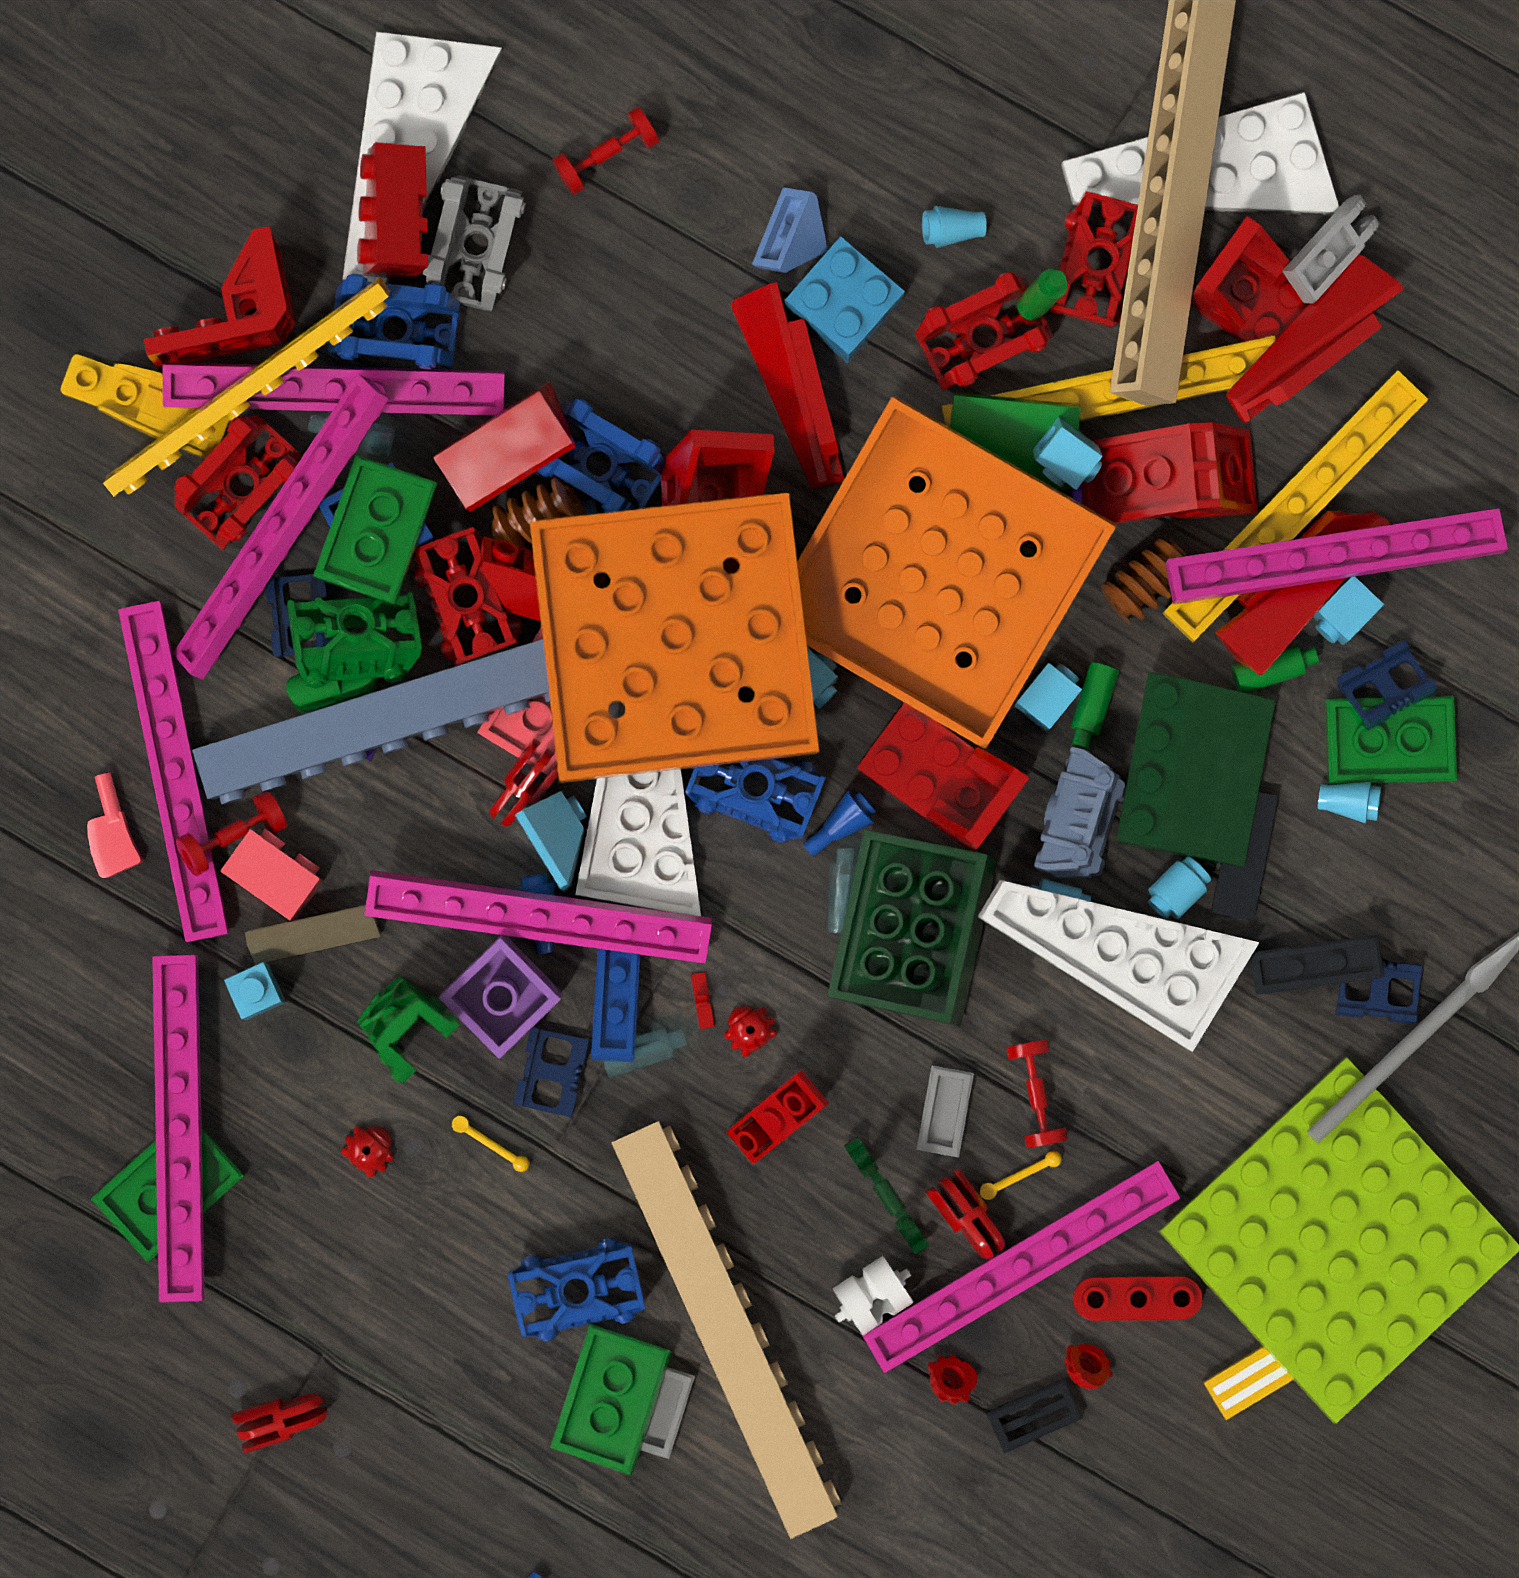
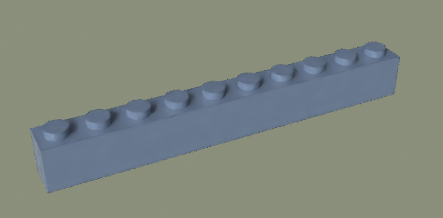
M543 639L193 749L192 751L207 799L215 800L220 798L221 805L246 798L244 792L246 789L260 785L262 792L287 785L285 777L301 773L302 779L326 773L325 765L341 760L343 767L368 759L366 751L382 747L384 754L408 747L406 740L408 738L422 734L424 741L449 734L447 726L463 721L465 728L473 727L490 721L488 713L504 709L506 715L521 712L530 708L529 700L545 696L546 702H550Z

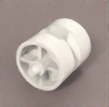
M881 1256L863 1268V1277L851 1276L832 1288L842 1303V1306L839 1307L841 1312L835 1315L839 1323L846 1318L848 1322L853 1320L861 1334L865 1335L883 1323V1314L889 1313L894 1316L913 1303L903 1287L906 1285L904 1280L910 1277L911 1274L907 1268L900 1273L898 1270L893 1272L884 1256Z

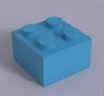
M840 236L785 299L784 309L796 320L804 318L807 329L848 364L903 302L905 291Z

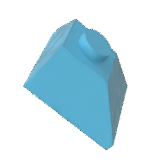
M560 791L520 811L515 816L560 889L566 892L572 887L585 832L580 821L587 816L574 795L566 800Z

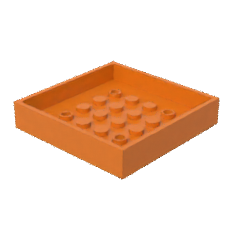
M893 396L797 561L806 644L986 750L1117 524L899 397ZM914 476H920L925 480L926 486L922 492H915L911 489L910 480ZM1024 541L1034 542L1037 546L1036 554L1031 557L1023 555L1021 544ZM856 587L861 591L862 597L859 602L853 603L847 599L846 592L848 588ZM965 651L972 656L971 665L962 667L957 663L956 656L959 652Z
M789 493L530 522L560 783L810 755L819 752ZM729 558L737 560L740 566L738 572L734 574H729L723 569V562ZM599 573H605L610 577L611 582L608 587L601 589L595 586L594 577ZM749 687L754 691L753 701L743 703L739 700L738 691L741 688ZM621 702L625 706L626 711L622 717L615 718L609 714L608 708L611 703Z

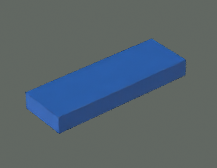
M598 949L591 1060L635 1061L640 954Z

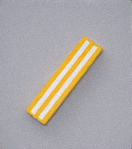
M1261 1346L1203 1381V1384L1223 1418L1228 1420L1293 1379L1270 1353Z

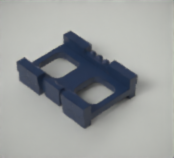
M313 574L282 578L271 577L266 584L267 603L273 606L271 609L275 630H271V641L274 657L293 656L295 653L294 649L289 645L288 628L290 623L284 600L283 588L285 584L307 581L311 585L312 601L319 597L324 601L328 598L326 581L314 578ZM324 632L316 633V644L313 647H325L332 638H325Z
M1405 640L1384 650L1382 659L1378 658L1365 665L1363 670L1358 665L1337 677V687L1347 697L1364 722L1367 730L1390 719V715H1395L1397 710L1402 711L1403 706L1409 707L1410 702L1414 705L1429 697L1437 689L1433 679L1429 680L1410 653L1409 645ZM1403 663H1409L1420 678L1417 684L1406 690L1399 689L1389 675L1390 670ZM1367 683L1374 684L1384 698L1383 703L1371 710H1364L1353 696V691Z
M1383 961L1385 977L1371 979L1370 995L1366 1002L1348 1000L1345 997L1346 983H1341L1339 985L1335 1015L1362 1018L1364 1014L1374 1017L1387 1016L1388 1022L1417 1023L1416 1015L1423 966L1394 962L1393 966L1392 962L1385 963ZM1392 978L1409 979L1413 982L1412 1003L1410 1006H1393L1388 1003L1389 981Z
M532 1027L525 1052L530 1053L523 1074L525 1077L524 1080L519 1079L513 1105L572 1117L578 1092H574V1089L578 1087L576 1081L580 1080V1076L577 1074L582 1071L579 1065H584L589 1040ZM548 1037L566 1040L571 1043V1053L566 1065H556L542 1060L541 1055L544 1042ZM538 1079L561 1084L562 1093L557 1107L543 1106L532 1101L535 1082Z

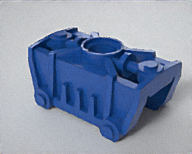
M361 274L348 275L346 280H343L336 288L334 310L341 306L342 302H346L372 282H368V279ZM430 283V285H425V288L385 284L390 290L389 297L384 300L387 307L369 321L366 319L365 321L356 320L349 325L353 331L355 329L364 330V336L373 338L362 339L347 336L334 346L329 343L328 352L334 354L337 352L338 356L346 360L369 355L406 361L413 360L416 365L423 369H431V367H436V364L453 367L460 303L449 292H446L445 287L438 283ZM429 312L453 315L452 323L440 324L435 329L426 328V322L417 320ZM391 318L402 319L407 325L406 334L399 340H390L383 334L384 324ZM425 337L435 338L439 345L449 349L447 352L435 346L415 345L413 342L423 343Z
M583 399L562 403L561 408L566 421L584 431L589 446L581 441H577L576 447L568 451L570 453L568 459L576 464L567 465L557 458L537 472L544 477L549 476L552 478L553 475H556L603 503L601 507L605 513L645 509L661 483L665 460L659 453L661 449L658 447V444L650 439H642V441L636 439L593 413V408L590 407L591 404ZM602 453L610 459L611 467L605 475L595 476L588 471L586 464L591 455ZM638 463L658 476L654 482L644 479L634 481L628 477L629 470L622 467V465ZM609 483L618 489L622 484L631 489L633 498L640 504L636 509L628 500L611 491Z
M775 758L740 762L742 767L731 764L729 769L721 765L694 768L685 794L696 803L695 807L699 808L698 811L707 815L710 813L715 814L716 811L769 832L768 835L772 837L771 839L779 843H788L789 839H802L826 779L825 776L815 772L816 768L813 767L812 763L804 760L793 764L783 759ZM753 772L763 774L768 780L767 791L757 797L747 794L743 787L745 777ZM717 774L725 777L724 784L734 788L718 793L695 784L697 776L711 777ZM790 778L804 785L816 787L814 793L800 792L795 795L786 791L788 785L778 781ZM784 800L793 804L795 811L804 817L802 825L777 816L770 802L780 805L781 801Z
M610 1237L602 1239V1242L597 1243L598 1247L546 1259H542L541 1256L536 1257V1255L524 1257V1260L520 1261L521 1265L507 1273L521 1337L537 1336L538 1340L542 1339L544 1342L555 1339L554 1336H558V1331L611 1319L623 1324L631 1322L633 1318H636L635 1314L646 1308L631 1243L619 1242V1239ZM629 1258L630 1265L622 1269L614 1278L605 1279L604 1274L592 1276L604 1262ZM542 1277L555 1284L544 1287L545 1293L534 1295L527 1291H517L516 1282ZM571 1279H581L588 1285L589 1295L580 1304L569 1302L564 1295L565 1284ZM619 1287L624 1291H636L637 1298L612 1304L597 1297L608 1295V1289ZM548 1303L549 1308L561 1306L553 1317L524 1324L523 1317L531 1313L537 1305Z

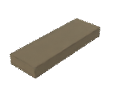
M366 905L249 930L245 932L254 963L259 964L380 937L376 917L364 916Z

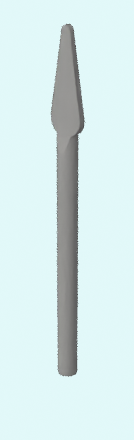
M1519 932L1474 964L1468 970L1465 980L1307 1130L1308 1135L1319 1144L1476 992L1480 993L1488 989L1519 951Z

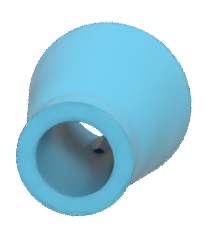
M934 206L933 210H925L922 217L925 244H934L936 248L976 237H985L984 212H971L941 206Z
M1371 782L1337 785L1321 784L1318 809L1327 810L1365 824L1367 820L1377 821L1381 787L1371 786Z

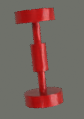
M638 106L627 112L628 119L634 129L618 139L613 136L589 151L590 156L576 165L572 166L564 153L551 159L558 174L573 196L585 189L577 173L593 163L598 166L622 151L621 146L635 137L639 136L647 149L660 143L652 125Z
M264 791L253 798L258 812L257 815L244 822L242 819H239L215 832V838L199 845L190 833H186L176 839L178 851L194 876L197 877L209 870L205 852L218 845L223 848L244 837L248 833V829L258 823L263 822L272 834H276L287 827L280 806L268 791Z
M1048 1039L1006 1047L1008 1060L1021 1057L1026 1059L1030 1079L1026 1080L1031 1110L1036 1109L1040 1132L1024 1136L1026 1149L1067 1141L1066 1127L1053 1130L1048 1128L1044 1109L1048 1107L1043 1078H1038L1033 1056L1050 1052Z

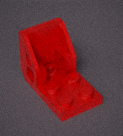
M1248 216L1201 279L1191 297V304L1201 315L1241 343L1275 336L1276 340L1310 303H1303L1282 272L1290 260L1263 227Z
M270 226L252 230L221 287L227 322L221 323L220 318L204 319L196 322V328L179 331L178 327H166L155 330L153 332L154 337L144 339L147 356L158 370H163L164 362L197 363L283 345L296 323L279 242ZM251 310H256L253 314L247 315Z
M1213 422L1189 423L1092 441L1100 448L1102 458L1099 461L1102 462V466L1089 483L1084 481L1081 483L1082 504L1116 524L1164 516L1204 518L1245 516L1258 513L1250 430Z
M691 430L665 457L661 475L662 507L763 496L775 451L774 434ZM729 558L723 562L725 572L729 574L738 572L740 566L737 560Z
M905 702L856 768L948 837L972 852L979 848L1029 779V777L1015 767L979 747L974 749L939 722Z

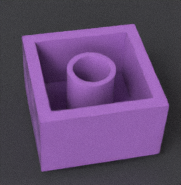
M500 935L441 993L439 999L500 1059L561 1000L563 993L507 936Z

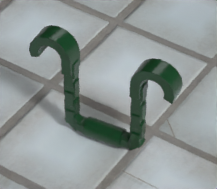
M857 1136L843 1145L864 1178H872L871 1180L875 1185L872 1188L891 1217L895 1215L898 1221L895 1222V1225L914 1254L917 1255L929 1247V1243L914 1223L910 1214L905 1212L904 1208L906 1206L887 1178L883 1179L882 1175L878 1173L879 1167Z

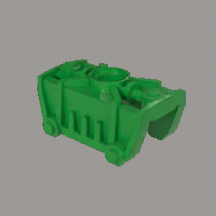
M412 592L399 596L396 605L375 598L323 601L319 597L315 598L312 602L294 603V600H288L287 611L295 652V663L302 680L306 681L307 687L320 688L327 681L384 677L385 681L396 683L405 678V673L409 672L420 657L422 646ZM367 627L364 632L358 634L346 630V628ZM395 627L401 634H412L413 641L392 642L382 634H386L387 628ZM324 632L325 638H333L325 647L301 648L300 642L310 640L314 633Z
M401 975L371 998L370 1004L360 1015L357 1023L378 1050L379 1060L387 1067H391L389 1069L391 1077L398 1083L404 1084L415 1073L416 1069L395 1042L418 1019L417 1015L420 1014L446 1038L460 1024L458 1023L459 1019L452 1012L448 1013L446 1011V1005L439 997L432 996L429 998Z

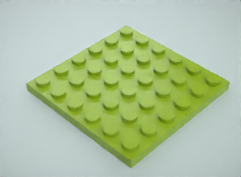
M1348 1058L1341 1060L1158 1231L1332 1423L1335 1424L1519 1252V1244L1377 1089L1319 1144L1308 1135L1307 1130L1364 1077Z

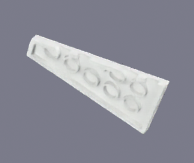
M376 32L343 280H346L348 275H363V264L357 263L359 238H364L365 222H360L358 218L360 197L366 196L367 180L360 178L362 154H368V149L375 142L426 146L427 195L423 197L424 212L429 196L436 182L438 183L467 125L466 122L477 99L480 98L486 86L485 83L494 65L497 64L502 54V48ZM364 276L368 279V282H374L376 279L379 278ZM380 277L385 284L389 283L390 278Z
M1305 93L1218 117L1205 210L1236 212L1277 211L1285 212V214H1301V212L1323 213V215L1335 214L1339 205ZM1148 137L1063 161L1061 166L1073 205L1078 204L1085 191L1138 205ZM1093 201L1092 206H1102V204Z
M621 702L611 703L609 714L615 718L622 717L626 711L625 706ZM681 769L597 779L575 893L576 896L652 910L701 916Z
M1002 880L998 882L977 916L1192 1052L1259 942Z

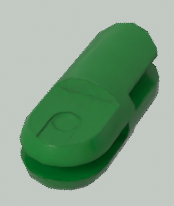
M300 673L288 679L286 692L296 711L306 714L368 695L376 688L379 677L327 681L320 688H312L306 686V681H303Z

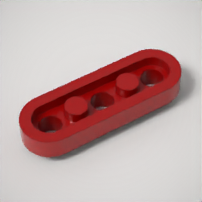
M1183 1276L1089 1277L1077 1284L1073 1291L1072 1302L1077 1313L1091 1321L1185 1320L1193 1317L1199 1311L1202 1304V1293L1199 1286L1193 1280ZM1184 1290L1188 1294V1302L1184 1306H1176L1173 1296L1177 1291ZM1098 1291L1103 1297L1102 1304L1095 1308L1090 1307L1087 1297L1091 1292ZM1135 1291H1142L1146 1297L1145 1303L1140 1307H1134L1130 1302V1297Z

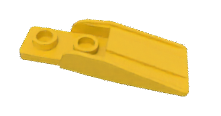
M77 354L71 359L60 389L65 396L96 406L99 411L155 439H158L199 409L163 407L162 373L125 364H114V367ZM225 415L213 424L216 431L198 445H195L191 440L180 449L205 459L222 441L230 420Z

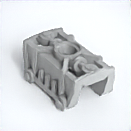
M460 175L451 177V180L446 179L441 187L440 194L445 201L431 255L428 254L429 267L423 271V275H426L427 285L438 283L444 287L448 270L461 262L459 271L464 273L463 280L455 285L451 295L461 305L492 311L496 293H501L502 289L504 290L507 278H505V273L502 272L515 218H520L521 214H524L526 202H524V197H521L522 190L473 180ZM469 186L477 188V196L481 204L480 212L473 213L471 225L463 211ZM503 194L505 197L499 223L492 227L493 218L489 216L490 208L497 205ZM472 234H481L488 239V248L481 255H471L464 248L466 239ZM483 265L486 272L482 285L481 302L475 300V291L471 283L473 276L480 275Z

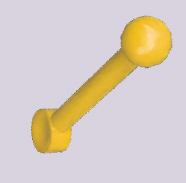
M457 1116L453 1119L452 1128L455 1132L467 1133L513 1163L514 1169L518 1172H525L529 1168L530 1162L526 1156H516L470 1126L466 1117Z
M1049 1151L1045 1159L994 1184L984 1183L980 1188V1195L985 1200H991L998 1191L1048 1166H1059L1062 1162L1061 1154L1057 1151Z

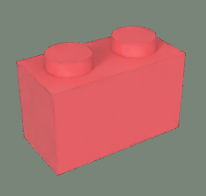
M265 828L260 835L250 829L220 871L285 918L294 921L299 917L324 882V880L315 875L320 867L300 853L295 859L281 851L285 842Z

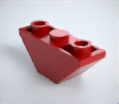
M484 536L481 542L480 568L507 612L541 621L533 550L516 546L507 540H495ZM599 573L594 577L593 581L596 587L605 588V573Z
M801 1069L726 1131V1133L754 1165L828 1105L829 1102Z

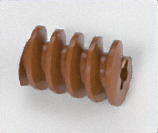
M554 477L551 480L553 490L551 493L544 484H539L536 487L538 499H535L531 492L526 490L522 493L523 506L513 497L507 500L508 513L501 505H494L492 508L494 516L492 532L495 540H507L516 546L528 549L532 543L530 522L585 516L586 511L576 491L569 485L565 486L560 478Z
M1162 539L1156 540L1154 542L1156 554L1145 549L1140 554L1143 565L1134 560L1130 561L1127 564L1130 576L1125 572L1118 571L1114 575L1117 586L1107 581L1101 585L1105 599L1129 626L1131 624L1128 616L1131 614L1141 621L1145 619L1141 607L1143 604L1148 605L1154 610L1158 608L1155 594L1159 593L1166 599L1172 597L1168 588L1169 581L1165 563L1168 559L1186 557L1187 555L1171 539L1168 540L1169 543Z

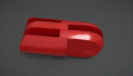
M536 739L530 742L504 776L507 788L489 810L490 816L494 819L513 793L520 798L500 825L504 827L512 824L516 818L515 814L522 811L527 803H538L559 776L557 764L545 777L540 787L534 782L535 778L554 755L548 748L527 775L520 772L521 768L527 764L534 751L541 744Z
M958 1167L952 1171V1176L973 1204L974 1209L956 1185L947 1177L938 1181V1185L961 1219L957 1218L934 1187H930L925 1193L954 1233L960 1230L981 1258L992 1259L994 1254L990 1246L972 1221L975 1222L986 1239L998 1252L1004 1250L1005 1240L985 1213L989 1207Z
M310 1393L287 1401L277 1398L230 1414L234 1424L244 1423L236 1429L239 1440H248L242 1445L244 1454L293 1438L294 1433L322 1423L328 1415L327 1407L317 1408L325 1402L322 1396L317 1393Z

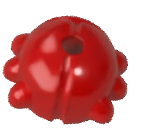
M738 1006L731 1011L728 1017L727 1024L729 1028L724 1033V1038L732 1040L731 1049H741L743 1057H748L751 1052L760 1050L761 1046H765L770 1039L777 1036V1031L771 1028L774 1024V1019L766 1017L767 1010L765 1007L754 1010L752 1006ZM748 1026L754 1027L753 1034L746 1032Z
M360 1126L354 1127V1135H347L345 1137L347 1147L341 1149V1154L347 1157L350 1163L356 1166V1169L365 1172L368 1177L373 1178L376 1170L384 1172L386 1170L385 1163L394 1160V1155L390 1151L392 1146L391 1136L386 1129L379 1126H369L368 1129L361 1128ZM366 1146L371 1150L368 1155L363 1153V1149Z
M1084 1343L1077 1346H1067V1355L1064 1358L1067 1373L1078 1386L1089 1390L1098 1389L1105 1384L1107 1379L1113 1376L1109 1368L1111 1363L1104 1355L1103 1349L1091 1344L1085 1345Z
M954 1354L949 1355L948 1358L938 1356L936 1363L933 1361L929 1362L928 1371L930 1373L931 1389L939 1401H949L951 1404H957L959 1401L968 1402L970 1400L969 1394L974 1390L978 1378L975 1369L966 1361L961 1362Z

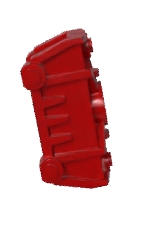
M1085 191L1075 211L1071 210L1070 214L1067 213L1064 223L1066 225L1065 230H1068V235L1058 270L1066 276L1067 291L1051 307L1050 312L1064 314L1115 329L1117 324H1120L1138 205ZM1093 201L1102 204V216L1105 219L1104 226L1097 228L1095 237L1087 223ZM1126 210L1133 211L1127 235L1115 243L1118 233L1113 230L1114 223L1121 219ZM1103 248L1110 253L1112 260L1111 265L1107 269L1096 270L1090 266L1087 258L1088 253L1092 249ZM1084 275L1081 285L1086 287L1085 296L1078 299L1073 309L1064 307L1070 284ZM1105 281L1111 294L1103 318L1097 316V302L1094 299L1096 290H1102Z
M1005 272L998 276V279L995 281L996 284L947 308L937 305L927 310V313L924 315L926 319L922 321L915 331V337L942 392L957 383L959 387L969 386L978 378V373L996 364H1000L1021 352L1029 350L1030 353H1038L1046 348L1049 344L1048 340L1055 338L1044 316L1039 320L1030 321L1023 318L1019 313L1018 316L1012 319L1008 315L996 319L1003 304L1020 297L1029 287L1026 278L1015 275L1014 272ZM1021 324L1028 327L1041 325V327L1032 329L1015 339L1007 338L1015 334L1014 328ZM979 326H989L995 331L996 342L991 347L981 348L974 343L972 333ZM945 332L961 336L953 340L955 346L949 349L943 347L929 349L925 343ZM958 354L962 359L972 355L970 360L955 366L943 377L941 376L940 372L947 367L950 358Z
M240 415L234 418L228 425V435L191 475L185 474L180 476L175 482L174 507L223 552L227 549L230 541H239L246 534L247 522L255 516L258 510L266 504L281 485L285 484L303 457L302 454L259 416H246L244 418ZM266 430L271 434L265 444L266 453L260 459L254 456L247 464L248 447ZM284 457L274 467L273 471L267 477H264L270 471L266 465L272 459ZM242 473L250 475L254 481V488L251 493L243 497L233 494L230 488L232 479ZM220 493L215 498L218 505L212 511H204L196 517H192L188 513L205 494ZM237 507V510L220 526L215 537L214 534L219 527V517L225 510L230 514Z
M475 527L420 546L414 552L417 566L413 574L417 585H420L421 589L425 588L444 638L440 647L444 658L447 657L448 661L452 660L455 666H460L518 645L520 634H523L521 629H524L520 617L517 618L516 614L512 615V613L507 612L480 568L481 542L483 538ZM463 537L467 538L474 557L469 574L466 566L459 565L456 558L459 552L458 540ZM435 549L442 559L447 560L450 569L445 573L449 582L436 576L426 551ZM461 585H471L477 590V601L469 608H461L454 602V592ZM483 611L497 618L505 639L504 643L497 644L491 635L484 633L481 623L486 621ZM462 619L465 627H472L475 634L472 642L473 654L466 656L457 633Z

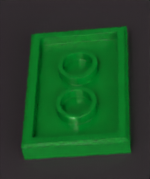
M953 393L950 428L1055 489L1070 490L1071 486L1065 483L1063 487H1060L1044 475L1042 471L1045 467L1035 460L1033 449L1058 417L1078 431L1081 414L1080 404Z
M356 455L314 571V578L396 605L438 486L437 482Z
M1454 696L1427 697L1414 705L1410 702L1409 707L1403 706L1402 711L1397 710L1395 715H1390V719L1370 730L1366 729L1364 722L1348 699L1325 700L1328 785L1360 782L1388 784L1457 781ZM1356 698L1364 710H1371L1384 702V698Z
M202 1128L204 1214L246 1175ZM156 1140L91 1198L94 1204L147 1263L151 1262L158 1255Z
M589 1324L550 1448L628 1475H633L672 1350L595 1324Z

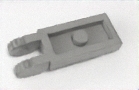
M1354 195L1346 199L1336 209L1335 214L1283 269V274L1303 303L1316 302L1365 248L1364 243L1379 227L1378 220L1372 214L1359 219L1356 225L1351 226V223L1363 208L1366 207V203L1361 195Z

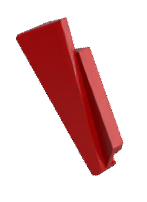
M1357 255L1320 298L1305 308L1226 393L1228 401L1243 423L1250 421L1271 403L1277 406L1287 401L1382 328L1372 312L1404 290L1401 283L1366 257Z
M777 282L765 285L733 300L731 308L809 486L812 489H818L843 482L844 476L838 457V446L805 319L787 323Z
M1366 510V513L1352 514L1343 511H1327L1299 539L1391 525V523L1385 517L1372 510ZM1346 578L1241 594L1237 599L1246 610L1219 628L1215 634L1236 661L1256 674L1262 675Z

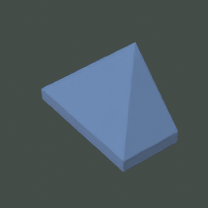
M783 187L752 265L757 268L786 273L827 252L828 248L817 195L809 191Z

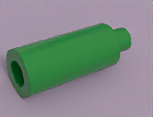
M1055 269L1043 271L1018 298L1017 309L1020 315L1030 321L1041 319L1066 293L1068 284L1065 274Z
M1295 645L1286 648L1262 675L1256 674L1241 663L1232 665L1231 670L1237 690L1248 693L1305 675V667L1319 663V659L1314 647L1300 651L1298 646Z
M1090 662L1070 724V728L1076 730L1072 745L1088 749L1092 735H1100L1120 673L1119 670L1100 663Z

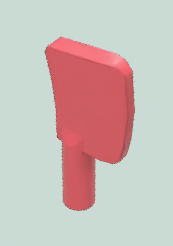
M111 772L95 776L105 816L91 819L87 823L91 855L98 874L102 878H109L143 862V858L129 830L125 813L121 811Z

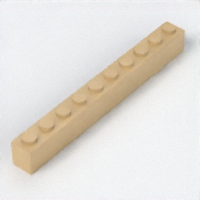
M1169 0L1110 387V393L1145 406L1176 403L1236 0Z
M660 1121L612 1142L790 1539L837 1518L838 1515L834 1507L842 1504L832 1481L829 1480L823 1483L816 1467L824 1463L814 1441L812 1440L805 1444L799 1427L805 1425V1421L796 1401L789 1404L786 1402L781 1388L788 1384L778 1362L769 1364L763 1348L770 1346L760 1322L752 1325L745 1309L751 1307L752 1304L742 1282L737 1285L732 1283L727 1270L734 1267L724 1243L716 1246L709 1230L716 1228V1225L707 1205L704 1204L698 1207L691 1191L699 1187L689 1165L681 1168L674 1152L681 1148L671 1126L662 1128Z

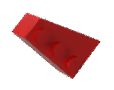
M375 142L368 149V154H362L360 163V178L367 180L366 196H361L359 201L358 218L360 222H365L364 238H359L357 263L363 264V276L413 280L429 267L428 254H421L422 233H427L428 231L427 218H422L423 197L427 195L426 146Z

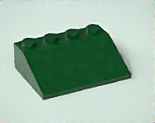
M1148 672L1116 838L1117 843L1129 847L1183 857L1188 856L1194 859L1244 868L1275 700L1189 679Z
M864 830L827 997L961 1027L984 923L977 916L989 898L997 860L987 854Z

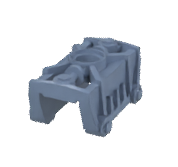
M1071 747V754L1068 755L1065 764L1066 772H1061L1057 789L1052 793L1044 817L1045 827L1040 841L1044 842V845L1036 856L1034 866L1040 872L1059 879L1091 878L1092 876L1102 874L1105 865L1102 855L1118 803L1124 800L1127 786L1122 781V778L1113 772L1108 765L1083 749Z

